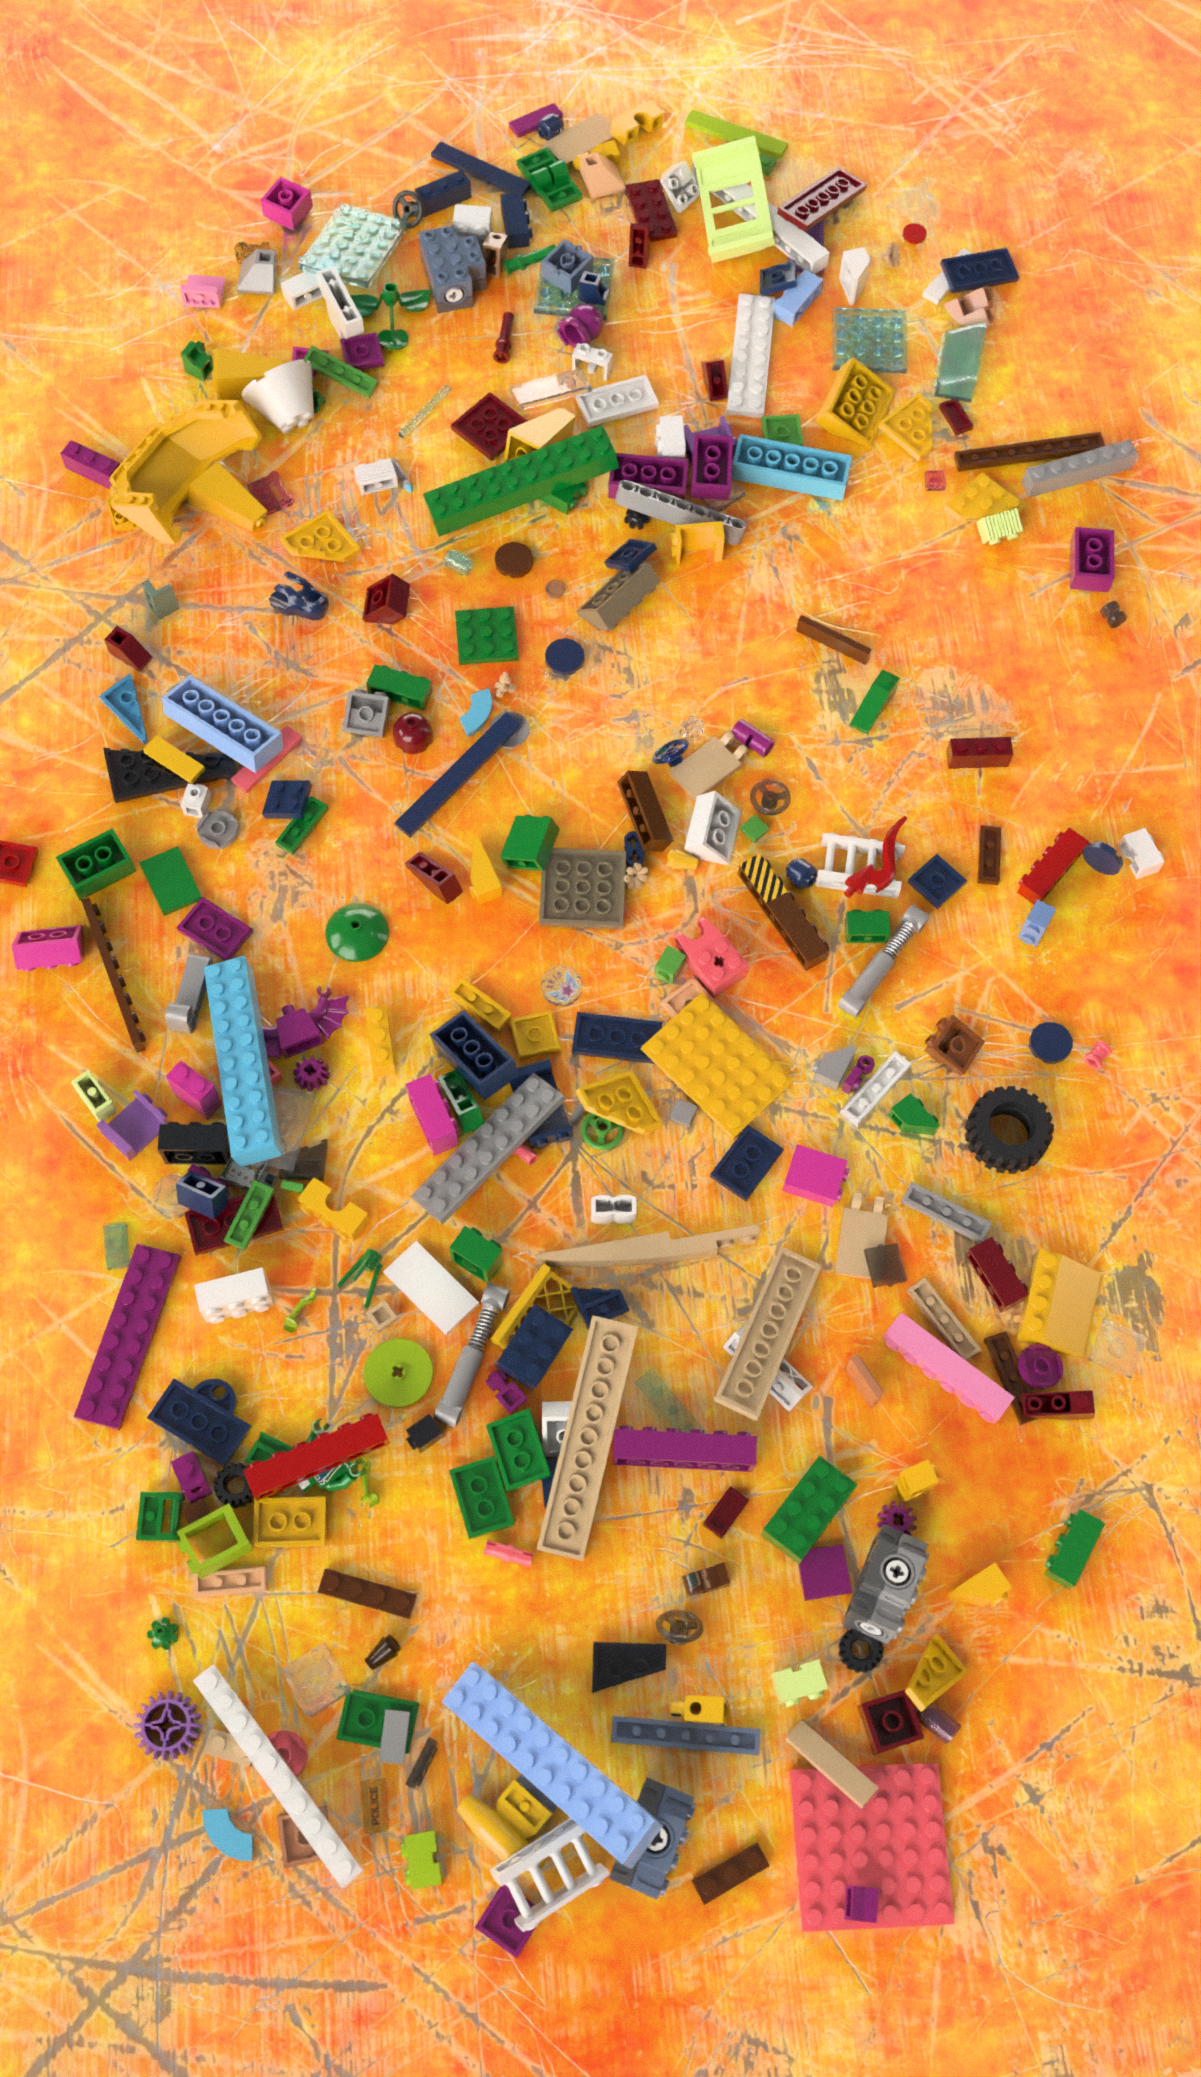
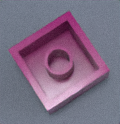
M281 176L260 200L263 217L292 230L298 226L313 207L311 190Z

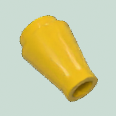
M677 849L669 850L666 866L671 867V869L695 870L698 858Z

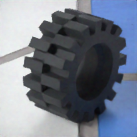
M233 1462L230 1463V1466H223V1470H219L216 1473L218 1476L217 1478L214 1477L213 1482L215 1486H213L217 1498L225 1505L229 1503L231 1507L238 1508V1506L245 1507L246 1503L253 1501V1495L243 1471L248 1469L247 1465L239 1462L235 1464ZM233 1477H241L245 1481L243 1491L238 1494H231L227 1490L228 1481Z
M853 1628L842 1636L838 1653L839 1657L841 1656L842 1663L846 1664L849 1670L852 1669L856 1673H866L874 1669L882 1660L884 1646H882L881 1641ZM857 1640L867 1642L870 1647V1654L865 1659L855 1657L852 1652V1645Z

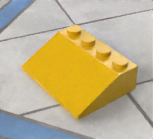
M852 357L840 367L815 422L833 435L870 447L878 431L879 422L883 420L896 390L856 358Z
M1040 1248L1034 1255L1027 1286V1293L1029 1295L1024 1300L1016 1340L1032 1345L1037 1343L1051 1347L1053 1351L1083 1359L1101 1273L1067 1256Z

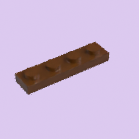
M326 1568L318 1588L319 1594L409 1620L417 1595Z

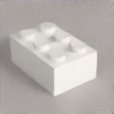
M263 1268L194 1285L199 1311L207 1323L217 1324L223 1322L224 1318L232 1316L233 1318H240L247 1315V1312H264L269 1307L274 1306L269 1280Z

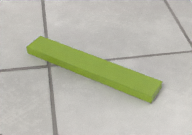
M691 109L685 120L684 126L730 142L755 136L759 152L778 159H782L788 148V142Z

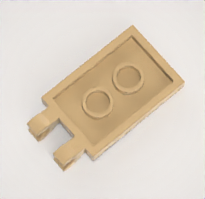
M731 731L726 732L720 740L716 737L712 738L669 770V775L695 802L697 796L710 792L738 771L742 766L740 761L748 756L746 752L749 749L744 744L739 746L733 754L727 749V747H730L735 742L733 740L735 735Z
M853 1193L850 1208L843 1209L834 1274L879 1282L888 1215L882 1214L884 1198L875 1197L872 1212L860 1210L862 1194Z

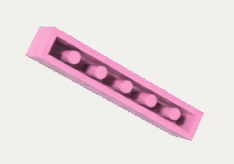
M902 1312L882 1338L888 1348L893 1351H899L904 1355L903 1358L908 1363L919 1366L923 1369L924 1375L930 1379H936L941 1383V1387L945 1391L956 1394L965 1406L976 1409L979 1412V1416L987 1422L995 1424L1015 1398Z

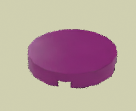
M1037 1343L1030 1345L1021 1352L1018 1359V1369L1021 1377L1028 1385L1035 1389L1045 1390L1055 1386L1062 1378V1360L1057 1352L1054 1353L1051 1350V1347Z

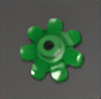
M313 388L314 413H318L320 411L319 407L324 405L326 400L320 392Z
M164 1617L161 1623L156 1620L153 1621L151 1624L153 1630L147 1632V1638L153 1639L151 1643L152 1648L157 1649L161 1645L163 1650L170 1649V1641L173 1643L178 1641V1635L174 1634V1632L179 1630V1626L176 1623L170 1624V1619Z

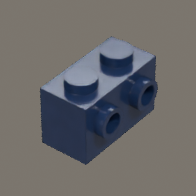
M189 1171L176 1182L178 1204L212 1219H215L228 1207L226 1186L192 1171Z

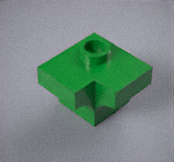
M190 341L181 352L185 373L205 381L213 371L212 356L206 353L204 343Z

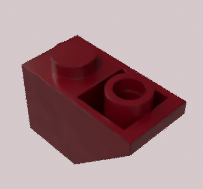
M118 626L104 639L108 652L139 672L153 659L152 655L132 634Z

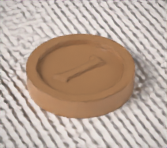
M550 581L545 585V594L551 599H558L564 594V585L560 581Z

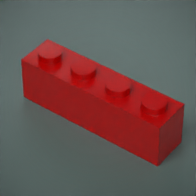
M1070 827L1064 833L1060 832L1057 835L1053 847L1049 845L1042 854V860L1039 861L1037 859L1030 868V874L1027 875L1025 873L1018 882L1020 887L1017 893L1032 904H1035L1037 899L1043 901L1082 855L1084 848L1089 843L1086 838Z

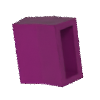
M846 1885L844 1919L877 1923L879 1889Z

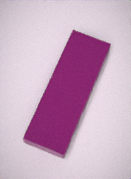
M552 103L510 121L509 128L517 138H520L538 130V122L546 115L553 113L563 119V113L555 103Z

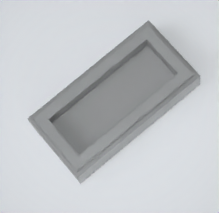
M385 1710L379 1762L404 1765L410 1712Z

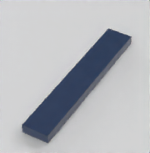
M441 141L431 152L432 158L458 170H463L464 173L508 193L522 192V197H524L531 188V182Z

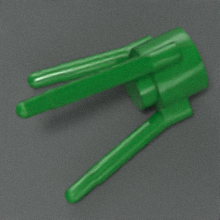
M367 1249L364 1255L360 1256L354 1266L339 1281L337 1287L340 1288L356 1270L357 1272L352 1278L353 1281H356L364 1270L367 1272L375 1270L364 1305L365 1308H368L379 1272L383 1267L380 1263L383 1257L378 1252Z

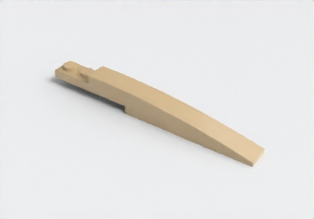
M752 1225L670 1240L668 1231L535 1255L536 1266H542L544 1263L547 1266L617 1267L700 1259L717 1256L719 1246L725 1249L734 1246L736 1243H743L744 1245L755 1243L759 1239L760 1229L759 1225Z

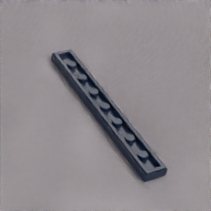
M506 712L394 822L395 826L411 838L522 727V724Z

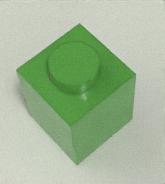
M667 946L655 965L654 974L661 981H668L673 984L685 965L686 955Z

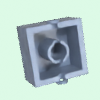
M563 239L542 260V278L570 295L579 287V281L583 272H593V256L584 251L581 245L578 244L576 246L566 239Z

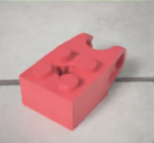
M700 917L697 919V925L702 934L700 938L689 939L680 932L675 933L673 938L679 951L686 955L688 968L714 999L747 977L749 965L724 934L706 918Z

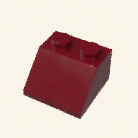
M392 573L367 587L362 621L394 624L406 618L408 599L410 597V584Z

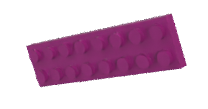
M136 1244L75 1411V1419L120 1431L181 1259L179 1254Z

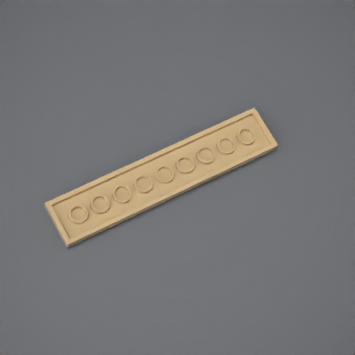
M592 1315L537 1544V1550L581 1561L584 1559L638 1326Z

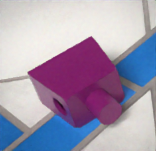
M189 1452L171 1461L180 1487L191 1504L202 1497L205 1498L213 1494L196 1452ZM196 1487H200V1488H199L198 1490H196V1491H191V1490H193V1489L196 1488Z

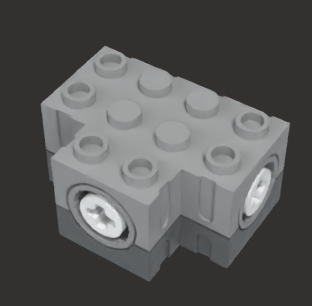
M883 1524L872 1542L842 1625L859 1632L861 1631V1633L875 1638L885 1645L891 1639L895 1640L904 1626L905 1619L903 1617L906 1611L910 1609L911 1604H914L919 1590L916 1588L925 1576L927 1568L924 1566L929 1557V1553L926 1552L928 1544L905 1533L901 1534V1531Z

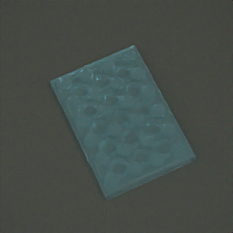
M341 203L300 260L299 269L317 274V271L335 266L342 282L368 289L407 230L408 222Z

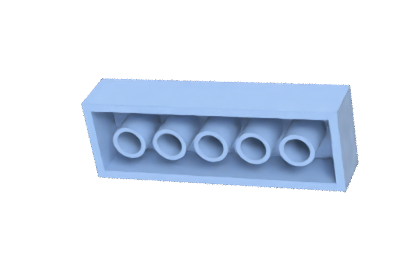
M191 675L162 697L164 715L255 773L283 750L282 733Z

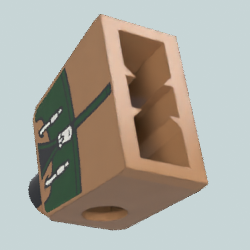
M489 232L482 244L486 276L500 278L504 267L503 259H507L508 236L503 233Z

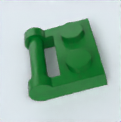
M141 1492L136 1541L176 1543L180 1539L177 1531L179 1530L181 1502H184L185 1494L179 1492ZM165 1501H172L169 1533H162Z

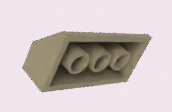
M642 562L632 572L619 570L576 610V613L597 630L610 631L617 626V622L630 614V610L634 606L642 603L643 598L647 594L652 593L656 589L655 586L661 581L649 562Z

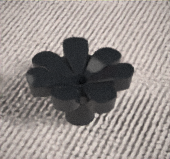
M627 509L624 523H629V528L634 529L637 525V528L642 530L644 528L643 523H649L647 515Z

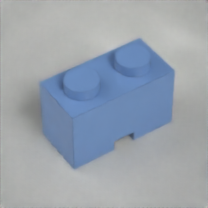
M1037 899L1018 938L1028 945L1037 947L1056 908Z

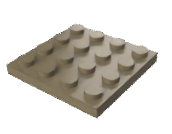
M553 848L545 870L542 871L539 926L623 930L626 851Z

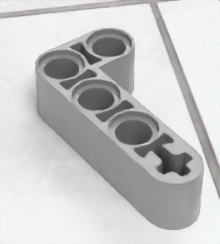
M189 954L175 1003L170 1002L166 1009L165 1019L170 1030L190 1034L194 1032L206 991L204 967L212 965V957Z

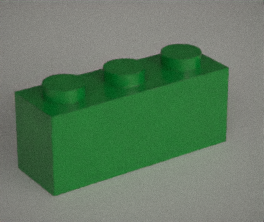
M375 664L366 683L368 694L375 695V692H382L387 694V697L392 702L425 711L433 692L431 680L422 676L411 675L405 671H397L385 665Z
M1081 1509L1077 1510L1074 1514L1071 1512L1064 1524L1067 1526L1065 1533H1060L1055 1541L1054 1546L1057 1549L1054 1555L1050 1554L1045 1561L1044 1567L1047 1569L1044 1575L1069 1590L1075 1587L1106 1523Z

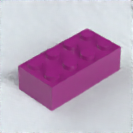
M616 453L619 468L610 471L608 498L615 499L619 483L627 480L685 500L689 459Z

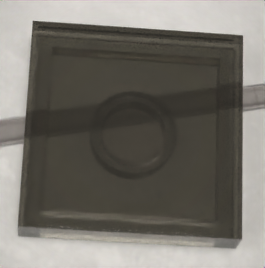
M428 1737L405 1783L406 1786L415 1791L419 1789L440 1746L435 1739Z

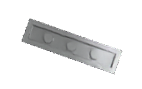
M914 1182L910 1183L901 1201L902 1204L978 1243L983 1242L992 1224L986 1219Z

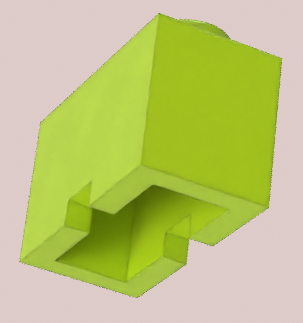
M435 1830L404 1836L405 1842L400 1843L402 1858H407L408 1869H404L406 1886L411 1885V1890L443 1884L440 1863H435L434 1853L438 1852Z

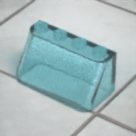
M978 322L947 330L946 334L942 333L940 345H943V348L939 349L937 358L941 361L937 362L935 374H938V377L934 376L932 388H936L935 397L957 398L958 401L971 403L978 378L987 323Z

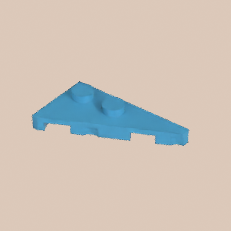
M128 674L99 695V699L145 745L148 743L133 679Z

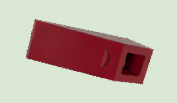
M1093 1390L1022 1393L1024 1417L1060 1420L1094 1419Z

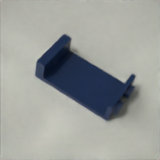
M550 1059L517 1068L520 1075L510 1082L512 1092L514 1093L535 1073L558 1091L552 1074ZM563 1104L528 1137L531 1149H543L550 1143H563L568 1141L570 1137H573L572 1125H569Z

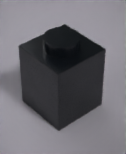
M430 1414L406 1429L409 1436L406 1438L407 1443L412 1450L417 1448L420 1454L443 1438L442 1431Z

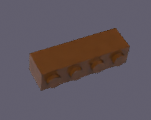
M628 770L617 781L641 847L643 851L663 852L674 840L649 775L645 771Z

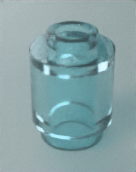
M452 549L451 551L448 550L444 556L445 566L466 576L471 572L474 562L467 555Z

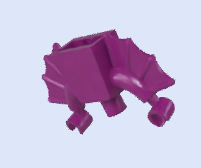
M318 986L317 993L320 998L318 999L317 1006L309 1013L303 1008L296 1011L291 1004L282 1008L284 1016L276 1019L277 1026L265 1027L262 1025L267 1058L276 1057L280 1059L282 1049L287 1059L324 1044L321 1033L326 1039H329L335 1030L342 1027V1020L349 1013L346 1008L349 996L346 995L328 1000L327 998L332 993L329 986H327V992L321 994L322 988Z

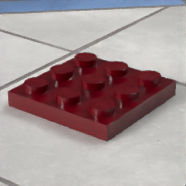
M489 392L451 424V430L493 461L506 448L508 430L528 420Z

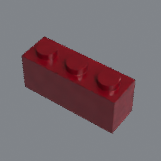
M1011 737L950 739L946 750L948 769L1009 767L1013 756Z
M990 1237L971 1247L966 1253V1257L1002 1313L1024 1301L1029 1294L1027 1293L1026 1284L1019 1280L1015 1274L1014 1265L1005 1258L1001 1244L998 1241L995 1242L993 1237Z

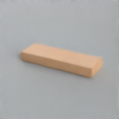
M267 1567L217 1570L201 1580L198 1574L195 1573L193 1574L194 1598L267 1592Z

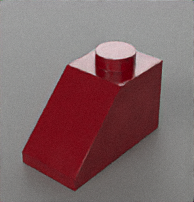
M717 358L701 361L703 381L709 400L727 399L728 389L724 359Z

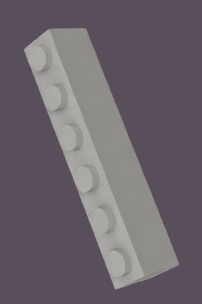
M1129 439L1026 468L1021 484L1028 497L1031 498L1130 470L1134 466L1138 453Z

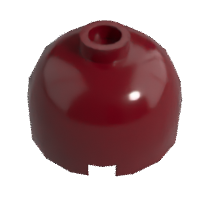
M412 712L399 717L393 727L395 746L407 754L424 752L426 747L433 742V729L429 720L421 714Z

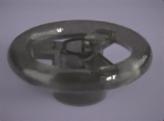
M764 779L753 786L750 792V801L752 806L761 814L773 816L784 812L788 808L791 795L789 789L782 782L775 779ZM774 785L780 788L783 792L774 793L773 791H769L765 786ZM758 790L763 794L761 806L756 800ZM784 799V803L779 808H776L778 800Z
M685 1610L666 1611L659 1615L656 1620L658 1633L674 1645H684L700 1638L704 1631L700 1618ZM675 1617L686 1618L692 1622L677 1620ZM664 1621L671 1624L669 1632L663 1627ZM689 1629H696L694 1633L688 1635Z

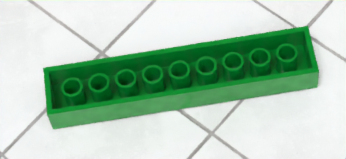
M603 425L423 493V497L440 537L618 469V461L610 439Z

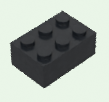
M167 1122V1124H160L157 1150L165 1164L227 1165L231 1158L227 1125L224 1123L214 1122L211 1125H203L199 1122H190L189 1124Z

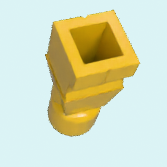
M615 140L598 144L590 151V154L598 152L613 161L615 165L620 164V152ZM589 153L577 155L572 160L575 171H580V157L589 155Z

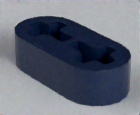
M636 831L628 832L624 837L626 865L633 868L635 864L632 860L633 854H636L638 863L643 867L645 856ZM631 839H635V848H632Z

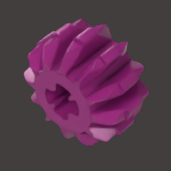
M312 1055L310 1060L303 1057V1063L296 1062L297 1069H293V1075L296 1076L294 1082L299 1084L301 1090L307 1088L308 1092L311 1093L313 1088H316L320 1092V1085L327 1086L326 1079L330 1078L329 1066L324 1064L322 1058L316 1060L315 1056Z
M891 1501L890 1507L887 1505L882 1507L884 1513L879 1512L877 1514V1517L883 1520L877 1523V1527L881 1528L885 1524L901 1531V1534L905 1533L912 1536L910 1531H915L917 1526L911 1522L916 1521L917 1516L909 1515L913 1511L912 1507L904 1510V1502H901L899 1507H897L896 1502ZM898 1517L901 1519V1522L895 1526L892 1522L894 1518Z

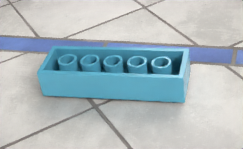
M740 434L732 464L731 479L843 501L852 456Z

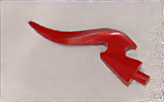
M906 816L898 820L886 833L882 846V869L879 871L875 870L873 865L870 864L848 877L845 881V885L848 886L844 892L846 897L850 898L855 892L862 895L868 884L875 885L877 893L892 883L896 875L895 840L900 828L908 819Z

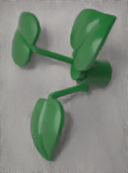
M386 283L383 285V292L380 293L379 300L367 294L350 295L362 317L371 316L374 310L379 309L382 300L387 306H390L391 330H383L377 337L382 347L390 350H401L408 344V334L401 329L394 330L393 306L399 302L400 306H405V309L410 312L423 311L428 306L430 290L409 291L400 294L395 283Z

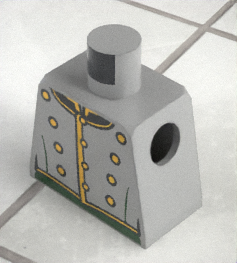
M231 1157L220 1175V1179L224 1180L228 1186L249 1191L254 1180L273 1188L278 1176L269 1173L271 1168L269 1160L239 1167Z

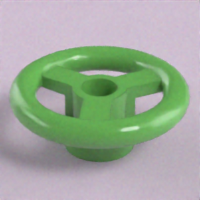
M589 1113L581 1124V1135L584 1141L596 1150H609L617 1146L624 1136V1127L602 1117H598L595 1120L594 1118L598 1115ZM588 1124L594 1127L598 1134L597 1143L588 1135ZM605 1126L606 1129L600 1130L599 1127ZM618 1128L615 1139L604 1144L605 1136L611 1130Z

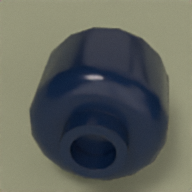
M553 113L546 115L538 122V135L547 141L563 132V121L558 115Z
M793 859L787 865L786 877L797 888L811 887L816 882L817 870L806 859Z

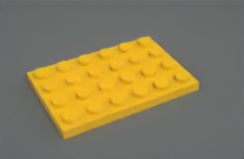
M703 992L641 1047V1050L732 1140L794 1082L773 1059Z

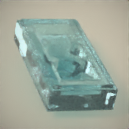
M127 1223L103 1225L106 1269L113 1270L128 1267L130 1255Z

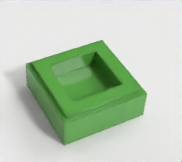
M754 815L740 827V831L755 844L769 831V827Z
M282 1180L280 1188L302 1193L307 1185Z

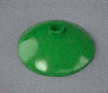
M354 903L343 906L333 913L327 922L325 936L329 948L336 956L350 962H362L374 958L384 949L389 937V927L386 918L378 909L367 904ZM354 924H358V925H359V927H357V928H353L352 926H353Z

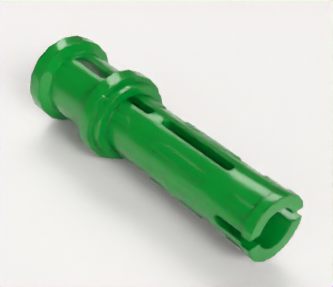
M553 244L525 255L517 254V257L509 260L503 259L507 275L510 276L512 272L518 270L524 271L527 266L541 262L556 245Z

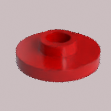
M917 223L906 225L902 233L904 240L911 244L922 243L927 235L926 229Z

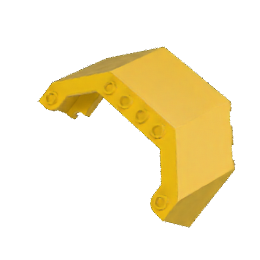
M199 400L194 403L195 407L185 412L183 409L171 416L172 420L163 425L161 422L155 424L109 477V481L112 484L110 487V495L113 498L111 501L112 508L161 543L175 544L179 542L183 532L179 527H173L172 515L188 499L189 484L215 462L238 450L251 451L258 446V442L263 438L239 400Z

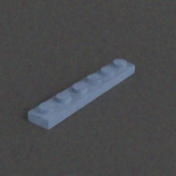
M613 1716L611 1742L759 1756L760 1729Z

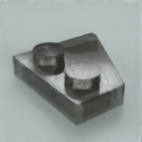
M328 1139L321 1140V1144L308 1148V1146H305L296 1152H289L281 1156L279 1179L311 1181L313 1178H316L319 1181H324Z

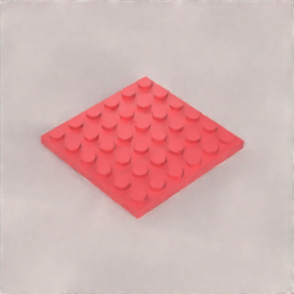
M938 1763L856 1767L879 1788L863 1809L818 1769L789 1770L802 1932L954 1924ZM846 1885L879 1889L877 1923L844 1919Z

